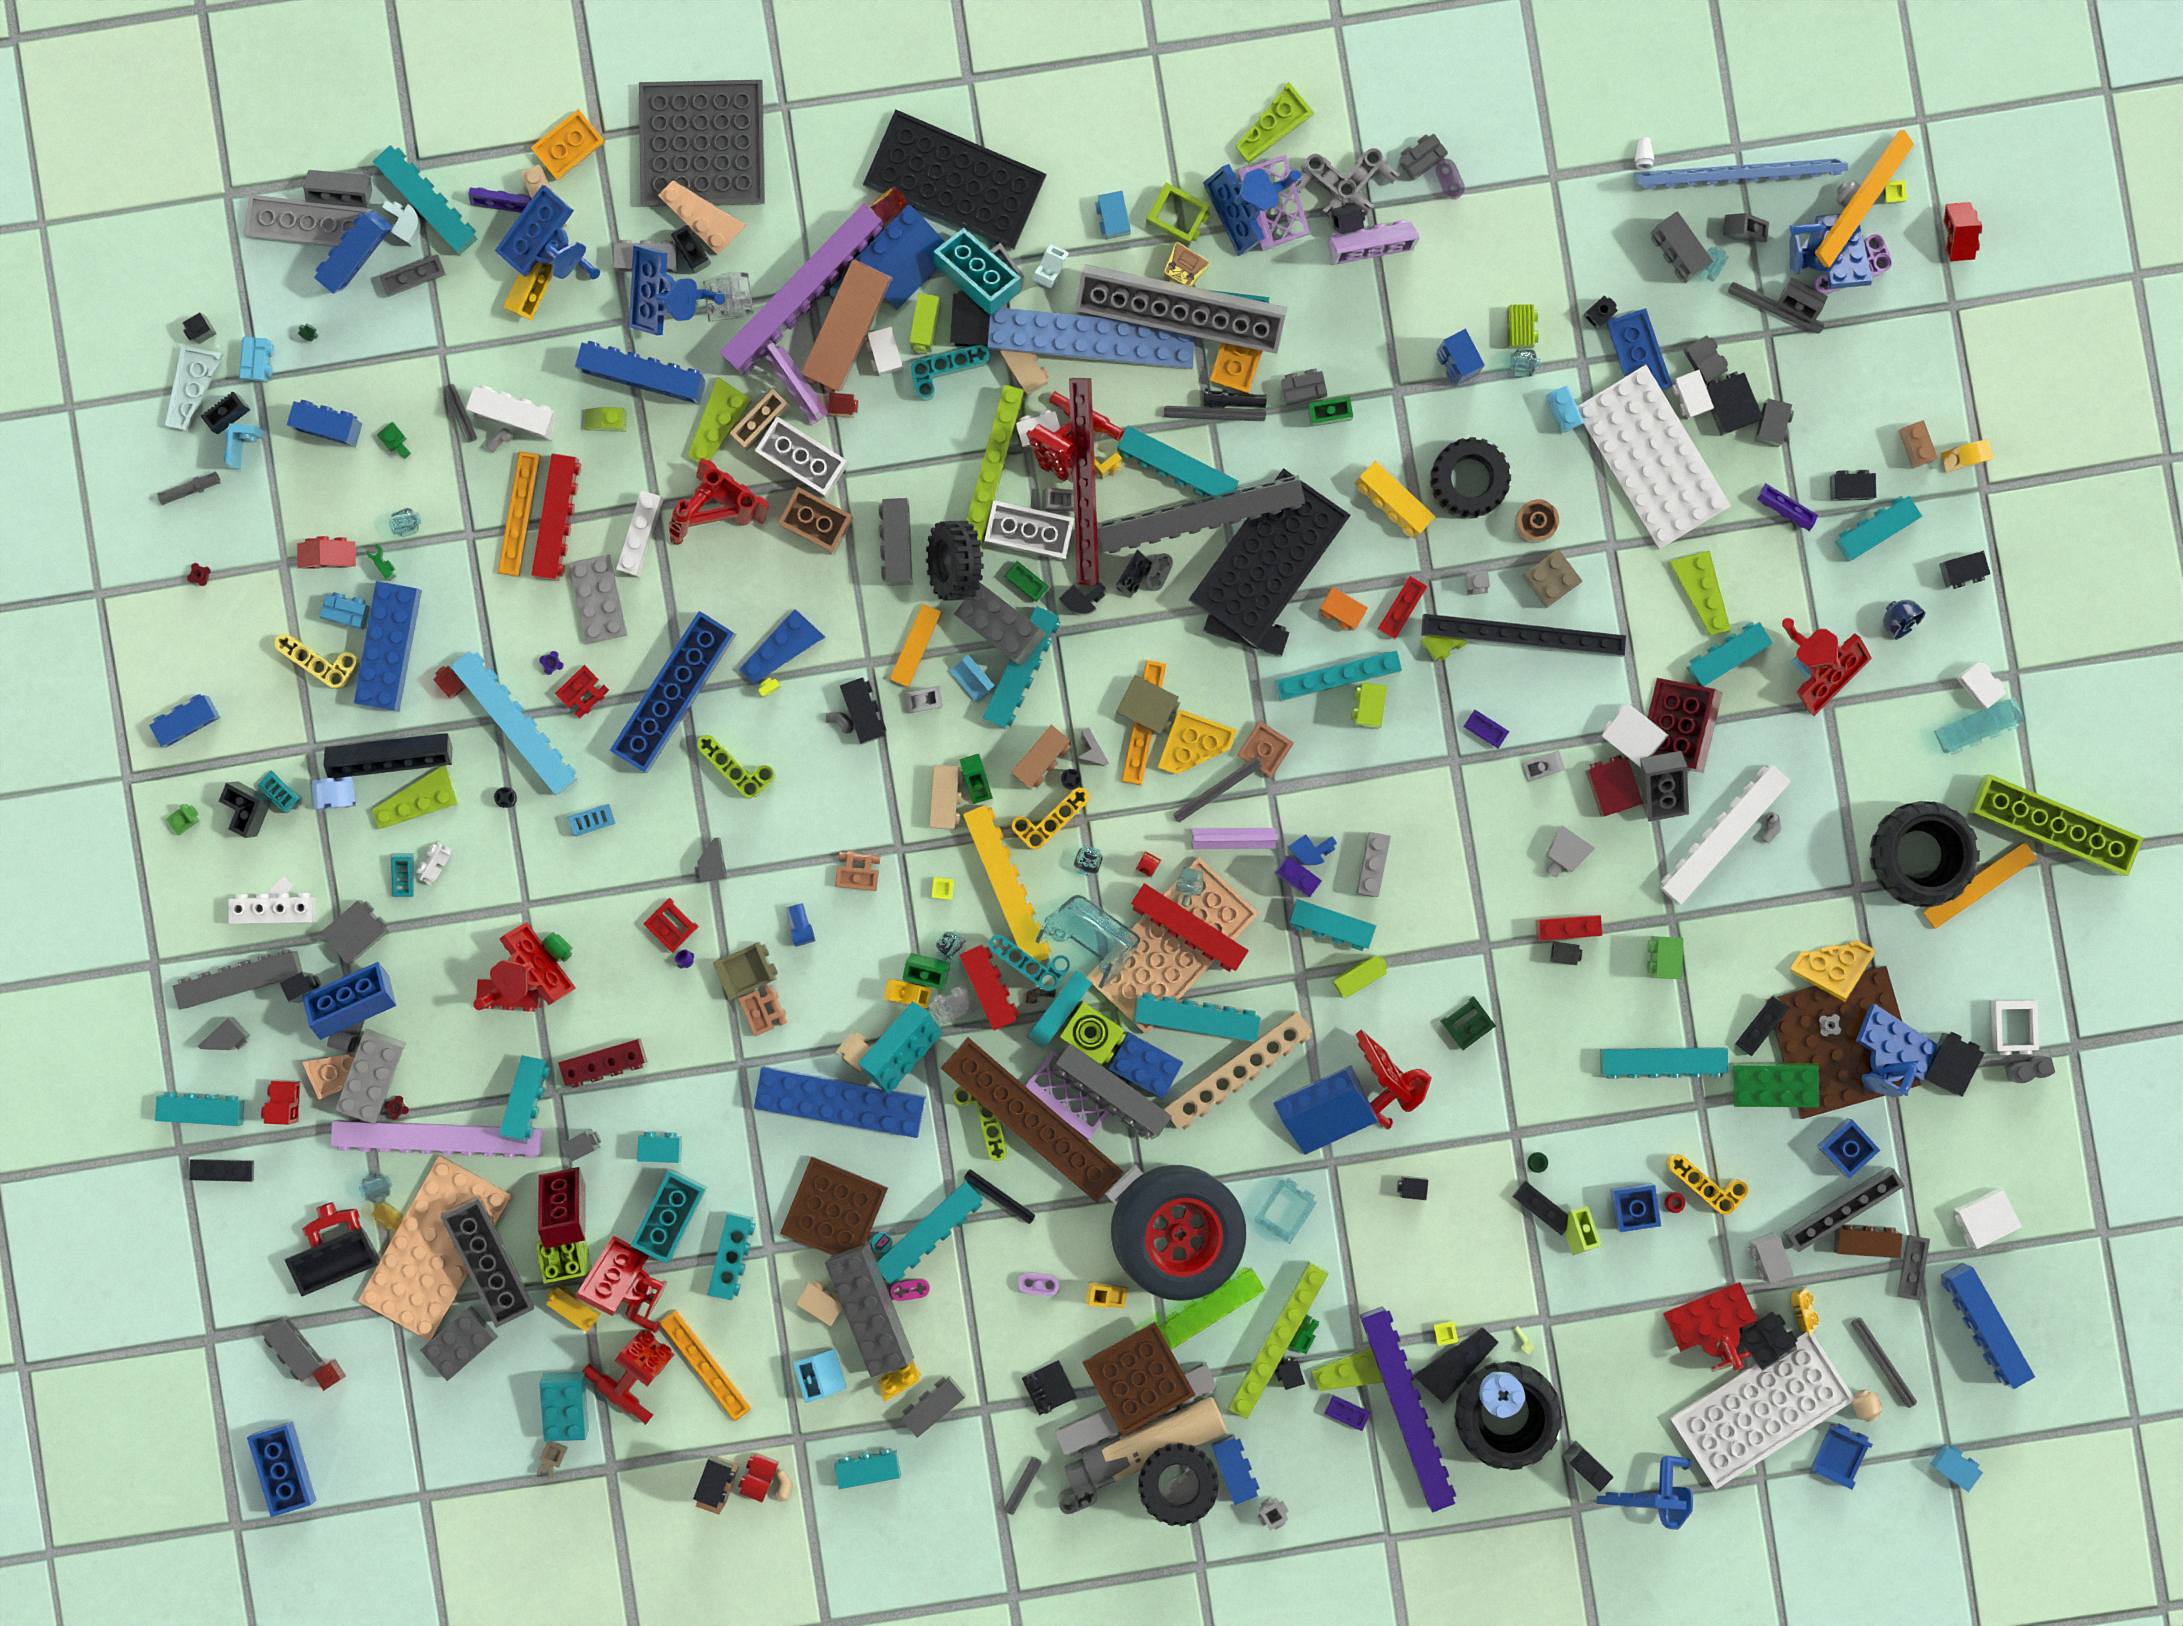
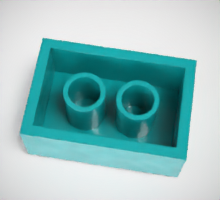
M585 1372L543 1373L539 1387L544 1442L586 1440L589 1425Z

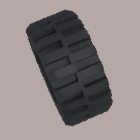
M1476 437L1458 439L1442 450L1434 461L1430 473V486L1433 488L1434 498L1438 499L1439 505L1442 508L1445 507L1448 513L1459 515L1460 518H1478L1479 516L1489 514L1505 499L1510 488V465L1505 460V454L1503 452L1500 453L1497 449L1498 446L1494 443L1491 445L1487 443L1488 440L1483 438L1478 440ZM1474 459L1481 462L1487 468L1490 482L1484 493L1476 497H1466L1454 488L1451 474L1455 465L1460 461Z
M1170 1443L1155 1450L1145 1461L1139 1474L1138 1492L1147 1512L1153 1515L1157 1521L1165 1522L1169 1526L1180 1525V1527L1190 1523L1194 1524L1202 1517L1204 1518L1215 1504L1219 1489L1217 1469H1215L1211 1458L1209 1459L1204 1451L1195 1448L1196 1446L1184 1443ZM1176 1464L1185 1465L1196 1474L1198 1478V1491L1191 1501L1185 1504H1173L1162 1496L1159 1489V1478L1162 1472L1169 1466Z

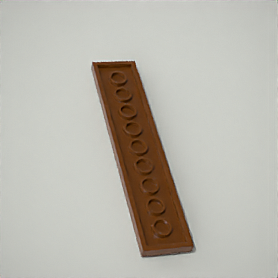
M969 1037L963 1041L941 1067L947 1075L1096 1203L1124 1172Z

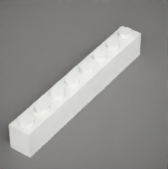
M1774 765L1763 766L1758 771L1757 775L1759 777L1754 782L1750 781L1743 788L1745 793L1740 798L1737 796L1729 804L1731 808L1728 812H1722L1715 820L1717 824L1713 828L1709 827L1702 834L1703 840L1699 844L1697 842L1694 843L1688 850L1690 854L1686 859L1681 858L1674 866L1676 870L1672 874L1668 873L1661 880L1662 885L1660 889L1677 905H1681L1789 785L1791 780Z

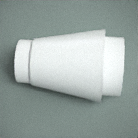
M1648 137L1638 139L1634 160L1637 169L1648 170L1655 163L1652 145Z

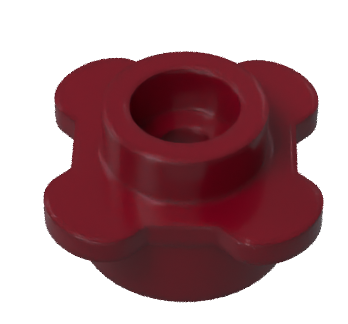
M193 563L187 580L191 583L196 582L200 586H205L211 569L207 566L201 567L198 563Z
M396 1096L394 1100L387 1101L384 1104L392 1120H396L400 1115L409 1112V1108L405 1106L402 1096Z

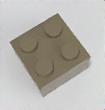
M1556 549L1522 575L1546 608L1583 582L1559 549Z

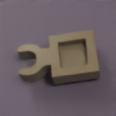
M548 1441L540 1457V1460L545 1463L538 1468L537 1475H540L543 1469H547L549 1472L547 1479L549 1480L554 1474L553 1466L560 1467L568 1447L555 1441Z

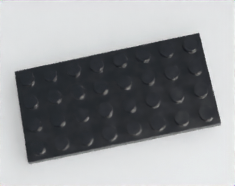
M895 109L863 186L881 194L893 188L887 195L888 197L906 205L910 204L913 208L962 229L965 228L967 231L997 244L1001 243L1004 247L1015 250L1047 174Z
M1283 468L1274 481L1293 477L1294 475ZM1302 480L1300 481L1305 504H1302V507L1297 509H1290L1289 507L1281 509L1282 511L1277 514L1263 513L1261 517L1256 519H1249L1247 517L1189 598L1191 603L1254 647L1259 645L1351 516Z

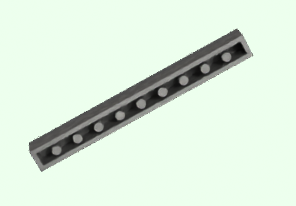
M1297 475L1100 523L1097 530L1103 552L1116 553L1121 548H1136L1144 542L1153 544L1165 537L1174 539L1180 537L1181 533L1185 532L1194 534L1206 527L1215 529L1226 522L1235 524L1247 517L1249 519H1256L1261 517L1263 513L1277 514L1282 511L1281 509L1288 507L1290 509H1297L1302 507V504H1305V498L1300 477Z

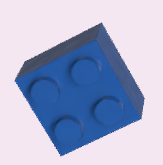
M1846 1118L1817 1145L1823 1154L1847 1178H1851L1881 1151L1853 1119Z
M1647 1183L1610 1189L1617 1231L1626 1232L1661 1227L1656 1186L1654 1184Z

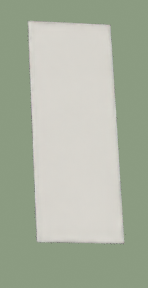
M283 876L267 893L268 898H276V894H287L294 885Z

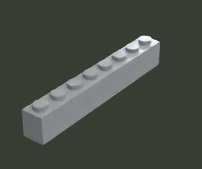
M1207 1362L1184 1371L1196 1394L1194 1397L1183 1402L1184 1405L1194 1402L1195 1397L1199 1395L1205 1397L1215 1392L1214 1389L1217 1388V1385ZM1104 1407L1055 1429V1435L1064 1455L1070 1454V1456H1074L1082 1451L1081 1448L1085 1446L1091 1448L1100 1444V1440L1105 1437L1112 1439L1118 1436L1120 1430L1107 1407ZM1174 1407V1408L1170 1409L1169 1411L1165 1412V1414L1170 1413V1412L1176 1410L1177 1408Z

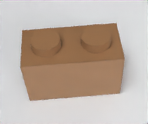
M1924 420L1898 430L1912 469L1938 459Z

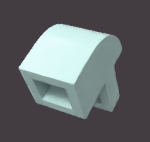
M386 200L382 208L398 218L391 233L410 246H413L422 229L419 214L409 204L405 208L396 201L390 203Z
M1050 244L1032 280L1042 287L1053 288L1069 253Z

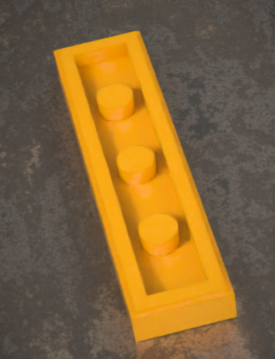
M922 604L890 680L909 688L940 618L941 611Z

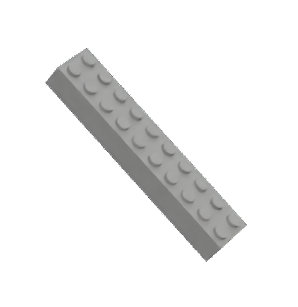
M1085 264L1081 274L1075 311L1277 354L1287 307Z

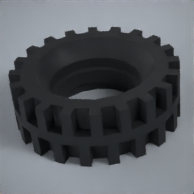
M940 521V523H935V528L930 530L932 536H928L927 539L929 542V546L926 547V552H928L926 563H928L929 568L927 575H930L931 578L929 583L930 586H934V594H938V599H943V601L972 599V597L977 595L976 590L980 589L979 581L983 579L981 569H984V564L981 562L983 552L980 551L982 544L981 540L977 539V530H973L974 525L969 524V521Z

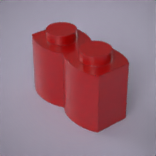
M757 1452L754 1457L750 1456L746 1468L749 1469L747 1476L742 1475L738 1487L741 1488L739 1494L763 1503L779 1462Z

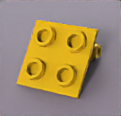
M1805 1287L1801 1292L1800 1290L1791 1291L1792 1295L1790 1297L1793 1306H1797L1794 1307V1311H1802L1795 1314L1798 1317L1796 1319L1799 1329L1802 1332L1807 1331L1808 1336H1811L1818 1328L1819 1317L1817 1312L1813 1310V1295Z
M914 1360L908 1366L896 1369L891 1373H886L878 1380L884 1402L920 1381L919 1377L922 1374L918 1368L916 1369Z

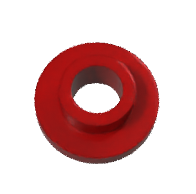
M1677 1192L1668 1194L1664 1200L1666 1209L1672 1213L1681 1212L1686 1203L1685 1198ZM1673 1199L1678 1200V1204L1676 1206L1671 1205V1201Z

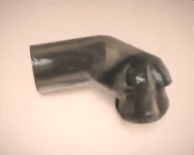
M1041 987L1029 990L1025 994L1026 1003L1036 1004L1037 997L1054 998L1056 989L1046 991Z

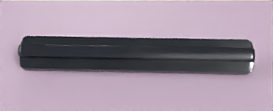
M969 1169L964 1176L965 1180L1026 1223H1032L1035 1218L1034 1213L973 1170Z

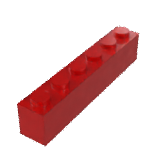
M551 454L531 574L535 578L559 581V578L563 577L565 566L562 564L563 556L566 557L568 551V544H565L566 536H570L571 533L569 518L573 516L575 504L572 503L573 495L576 496L578 491V483H575L576 476L581 473V463H579L577 457Z
M1143 883L1130 903L1134 906L1132 908L1133 911L1141 916L1146 913L1151 917L1150 922L1158 927L1163 924L1169 928L1167 931L1175 938H1178L1180 935L1186 939V945L1194 950L1196 947L1204 951L1202 953L1203 956L1211 961L1214 958L1221 962L1219 966L1228 972L1231 970L1236 971L1249 952L1248 949L1145 883Z

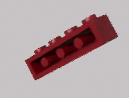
M640 1038L558 1062L564 1085H571V1088L583 1086V1081L591 1079V1083L603 1080V1075L609 1073L611 1077L623 1074V1069L629 1067L631 1071L643 1068V1063L647 1062V1058Z

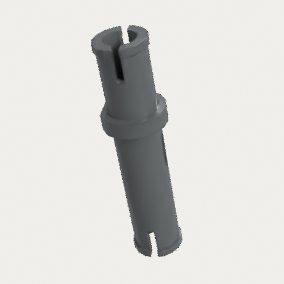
M214 471L200 478L198 476L194 477L192 481L159 492L157 495L161 505H165L196 492L202 493L204 489L221 484L219 475Z

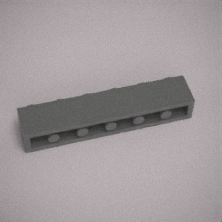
M285 949L278 952L279 956L271 957L268 954L258 957V961L254 963L247 960L238 963V967L233 969L230 966L219 968V973L211 975L210 971L198 974V979L191 980L190 977L178 980L179 984L172 986L178 1009L190 1008L278 983L303 972L298 952H291L290 949Z
M1886 1167L1783 1233L1792 1248L1797 1252H1801L1902 1189L1905 1185L1894 1168Z

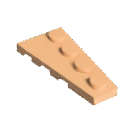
M674 180L658 195L717 255L747 226Z
M356 1052L302 1062L319 1100L343 1090Z

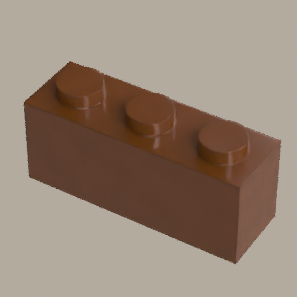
M1844 1224L1842 1228L1839 1227L1835 1230L1834 1252L1837 1254L1901 1258L1902 1233L1896 1231L1894 1227H1883V1230H1875V1226L1863 1225V1229H1855V1225Z

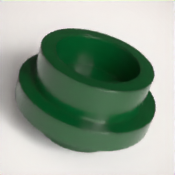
M307 323L299 326L298 334L302 338L310 342L317 339L318 334L315 327Z
M1541 1152L1532 1153L1527 1160L1529 1169L1535 1173L1545 1171L1548 1167L1546 1155Z

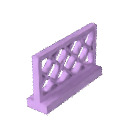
M1286 155L1248 168L1238 169L1241 181H1243L1244 175L1247 172L1255 169H1262L1267 172L1268 176L1272 174L1280 178L1279 181L1283 180L1286 174L1289 175L1291 171ZM1284 161L1285 170L1282 176L1272 172L1276 163ZM1295 182L1291 185L1292 188L1288 196L1281 192L1277 193L1285 197L1286 200L1281 209L1276 206L1274 207V209L1279 211L1274 222L1267 219L1266 213L1268 210L1260 211V215L1256 219L1265 237L1260 242L1264 251L1311 234ZM1289 200L1297 204L1298 208L1294 215L1284 211ZM1282 213L1292 217L1287 228L1277 224ZM1295 219L1303 223L1305 231L1295 233L1290 230ZM1275 226L1285 230L1282 239L1276 241L1273 240L1272 236Z
M773 343L769 344L768 348L771 353L765 356L810 423L814 425L826 417L829 412L801 374L783 346L776 348Z
M1275 828L1192 829L1193 849L1276 848V841L1278 840Z
M1053 1050L1025 1086L1083 1137L1089 1140L1108 1113L1104 1109L1099 1110L1098 1103L1095 1104L1096 1110L1084 1111L1083 1099L1088 1098L1087 1096L1082 1097V1090L1079 1092L1078 1098L1068 1099L1066 1087H1069L1070 1084H1066L1065 1078L1063 1079V1085H1051L1050 1074H1053L1054 1071L1049 1070V1062L1053 1057L1057 1059L1059 1056ZM1039 1075H1047L1049 1086L1040 1087L1034 1081ZM1064 1087L1065 1099L1056 1100L1053 1097L1052 1089ZM1080 1100L1081 1112L1073 1113L1070 1111L1068 1101ZM1096 1113L1097 1122L1093 1128L1086 1123L1085 1114Z

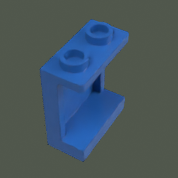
M1840 1423L1837 1426L1830 1424L1810 1469L1853 1490L1856 1484L1853 1479L1868 1447L1871 1448L1873 1444L1868 1441L1869 1437L1857 1432L1854 1435L1849 1432L1850 1428Z

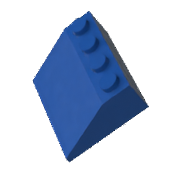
M909 204L855 260L893 278L884 298L898 310L937 270L934 266V250L945 243V241Z
M1351 1065L1282 1096L1273 1103L1283 1124L1305 1155L1378 1122L1375 1112Z

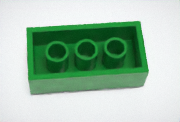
M1733 1063L1734 1107H1819L1818 1063Z

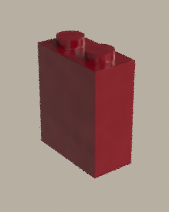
M1621 755L1609 758V763L1602 765V762L1599 761L1590 764L1591 769L1585 770L1601 817L1643 804L1628 757L1622 758Z

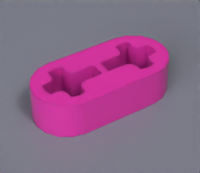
M923 1278L899 1281L892 1286L891 1296L897 1301L923 1298L929 1293L930 1285ZM918 1283L926 1286L922 1294L919 1293V1290L912 1291V1288L917 1287ZM898 1286H901L902 1289L909 1288V1291L904 1292L902 1297H899V1294L894 1292Z

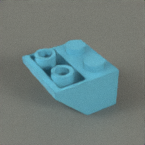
M835 1348L796 1359L793 1363L805 1403L825 1398L847 1388Z

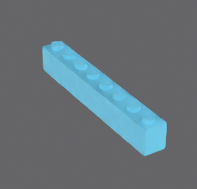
M471 651L467 652L450 667L553 793L559 795L578 780L574 776L576 771L570 764H564L561 760L563 755L557 748L552 749L548 744L550 742L549 738L543 732L539 733L535 728L537 726L536 722L530 716L526 717L522 712L524 710L523 706L517 700L513 701L510 698L511 692L504 684L500 685L497 682L498 676L491 668L487 669L483 665L485 662L483 657L478 652L475 654Z

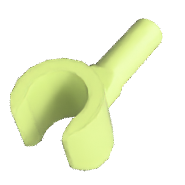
M1517 1326L1514 1330L1524 1342L1521 1349L1530 1355L1534 1350V1345Z

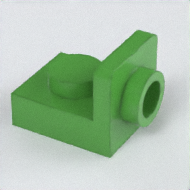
M182 804L179 806L180 809L166 818L179 836L200 821L197 817L199 814L192 805Z

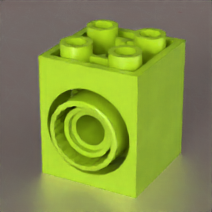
M1083 1001L1060 1037L1102 1065L1103 1062H1109L1114 1054L1112 1051L1115 1044L1119 1046L1126 1035L1123 1033L1125 1031L1123 1027ZM1088 1026H1093L1096 1028L1097 1033L1093 1037H1088L1084 1032Z
M586 1235L585 1241L544 1249L541 1239L535 1242L538 1266L544 1284L584 1276L592 1270Z

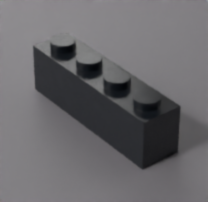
M1209 614L1203 629L1205 633L1279 657L1283 655L1290 633L1286 631V627L1275 624L1274 627L1271 626L1259 645L1254 647Z

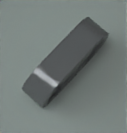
M1161 553L1157 555L1146 578V585L1152 591H1159L1165 584L1173 565V559L1169 554ZM1164 557L1167 558V563L1170 565L1164 566L1163 570L1159 571L1160 563L1158 560H1163ZM1159 573L1160 577L1158 581L1161 582V584H1156L1155 587H1152V582L1149 581V579H1154L1156 574Z

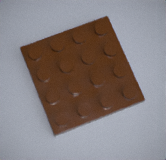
M811 1156L780 1234L831 1255L865 1245L889 1187Z
M1155 1321L1082 1361L1122 1436L1196 1395Z

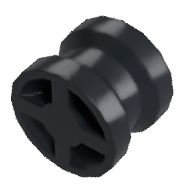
M1075 769L1065 770L1061 776L1062 785L1069 790L1078 788L1081 784L1080 773Z
M502 787L495 792L494 801L499 807L511 808L517 802V794L511 788Z

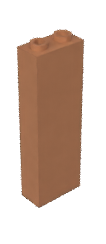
M852 260L801 374L806 376V380L814 384L820 382L824 384V389L833 393L843 389L893 279L892 277L858 260Z

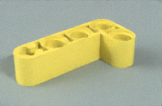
M281 634L275 639V647L279 652L332 688L342 689L346 687L360 667L358 656L349 652L342 653L335 663L332 664L293 636ZM284 640L288 641L287 643L295 648L292 650L285 647L283 644ZM305 650L307 652V658L304 661H301L299 659V654L301 651ZM351 657L353 659V664L351 667L347 668L345 666V660L346 658ZM322 662L324 664V670L318 673L316 671V665ZM336 674H340L341 682L335 685L333 677Z

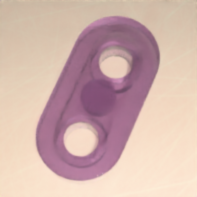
M1440 160L1436 165L1435 174L1447 198L1452 200L1458 199L1465 190L1459 171L1452 160ZM1442 168H1448L1449 173L1444 174ZM1455 186L1457 192H1451L1450 187Z

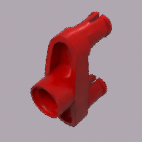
M330 1202L316 1208L319 1218L304 1226L302 1231L304 1236H307L312 1248L322 1244L319 1234L321 1229L344 1222L347 1223L348 1229L351 1232L361 1227L358 1219L360 1216L357 1209L337 1211L334 1202Z

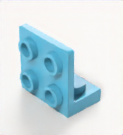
M229 423V429H226L225 439L228 441L227 449L224 450V462H226V465L240 470L243 439L244 441L257 442V438L264 439V430L254 425Z

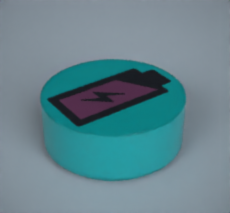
M886 1232L875 1234L871 1242L872 1248L878 1253L888 1252L893 1243L891 1236Z

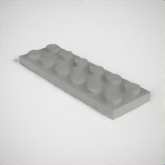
M249 194L244 235L246 237L334 247L342 242L340 238L344 232L351 230L355 226L353 221L360 213H368L373 211V209Z

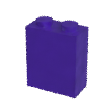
M1286 856L1274 872V874L1307 898L1311 897L1322 882L1321 879L1290 856Z

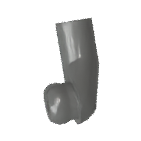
M826 713V723H838L845 734L853 731V722L845 713Z

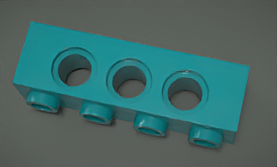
M733 1212L727 1213L707 1295L731 1301L734 1296H738L741 1284H738L739 1275L743 1276L746 1264L742 1263L744 1255L748 1256L751 1245L747 1243L749 1235L753 1236L756 1225L752 1223L753 1217ZM734 1231L741 1232L743 1235L742 1241H735L732 1238V1233ZM730 1251L735 1252L738 1256L737 1261H729L727 1253ZM723 1272H730L733 1280L731 1282L724 1281L722 1278Z

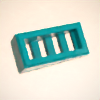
M272 770L257 785L284 813H289L302 799ZM273 778L275 781L266 788L265 785ZM279 784L280 787L272 793L271 790ZM284 789L286 792L278 799L277 796ZM290 795L291 798L284 804V799Z
M414 853L392 854V897L414 896ZM397 861H407L408 864H397ZM397 869H408V872H397ZM397 878H408V881H397ZM397 886H408V889H397Z

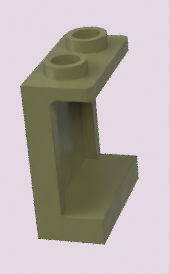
M1134 675L1116 713L1161 734L1162 731H1167L1171 723L1168 720L1171 712L1175 714L1180 705V702L1177 701L1179 697Z
M757 942L713 962L729 1000L777 980L775 975L778 972L774 963L770 964L767 956L770 954L765 944L761 945L760 942Z

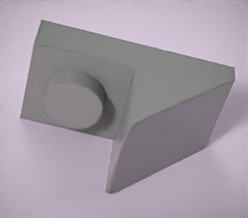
M940 686L905 693L909 714L943 707Z
M1089 727L1082 730L1083 736L1080 739L1086 748L1090 746L1091 750L1077 758L1104 766L1108 765L1109 762Z
M1559 750L1523 762L1529 782L1565 770Z

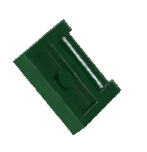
M1474 996L1468 999V1003L1448 1018L1444 1017L1440 1020L1462 1051L1496 1027ZM1475 1008L1478 1013L1455 1030L1452 1024Z

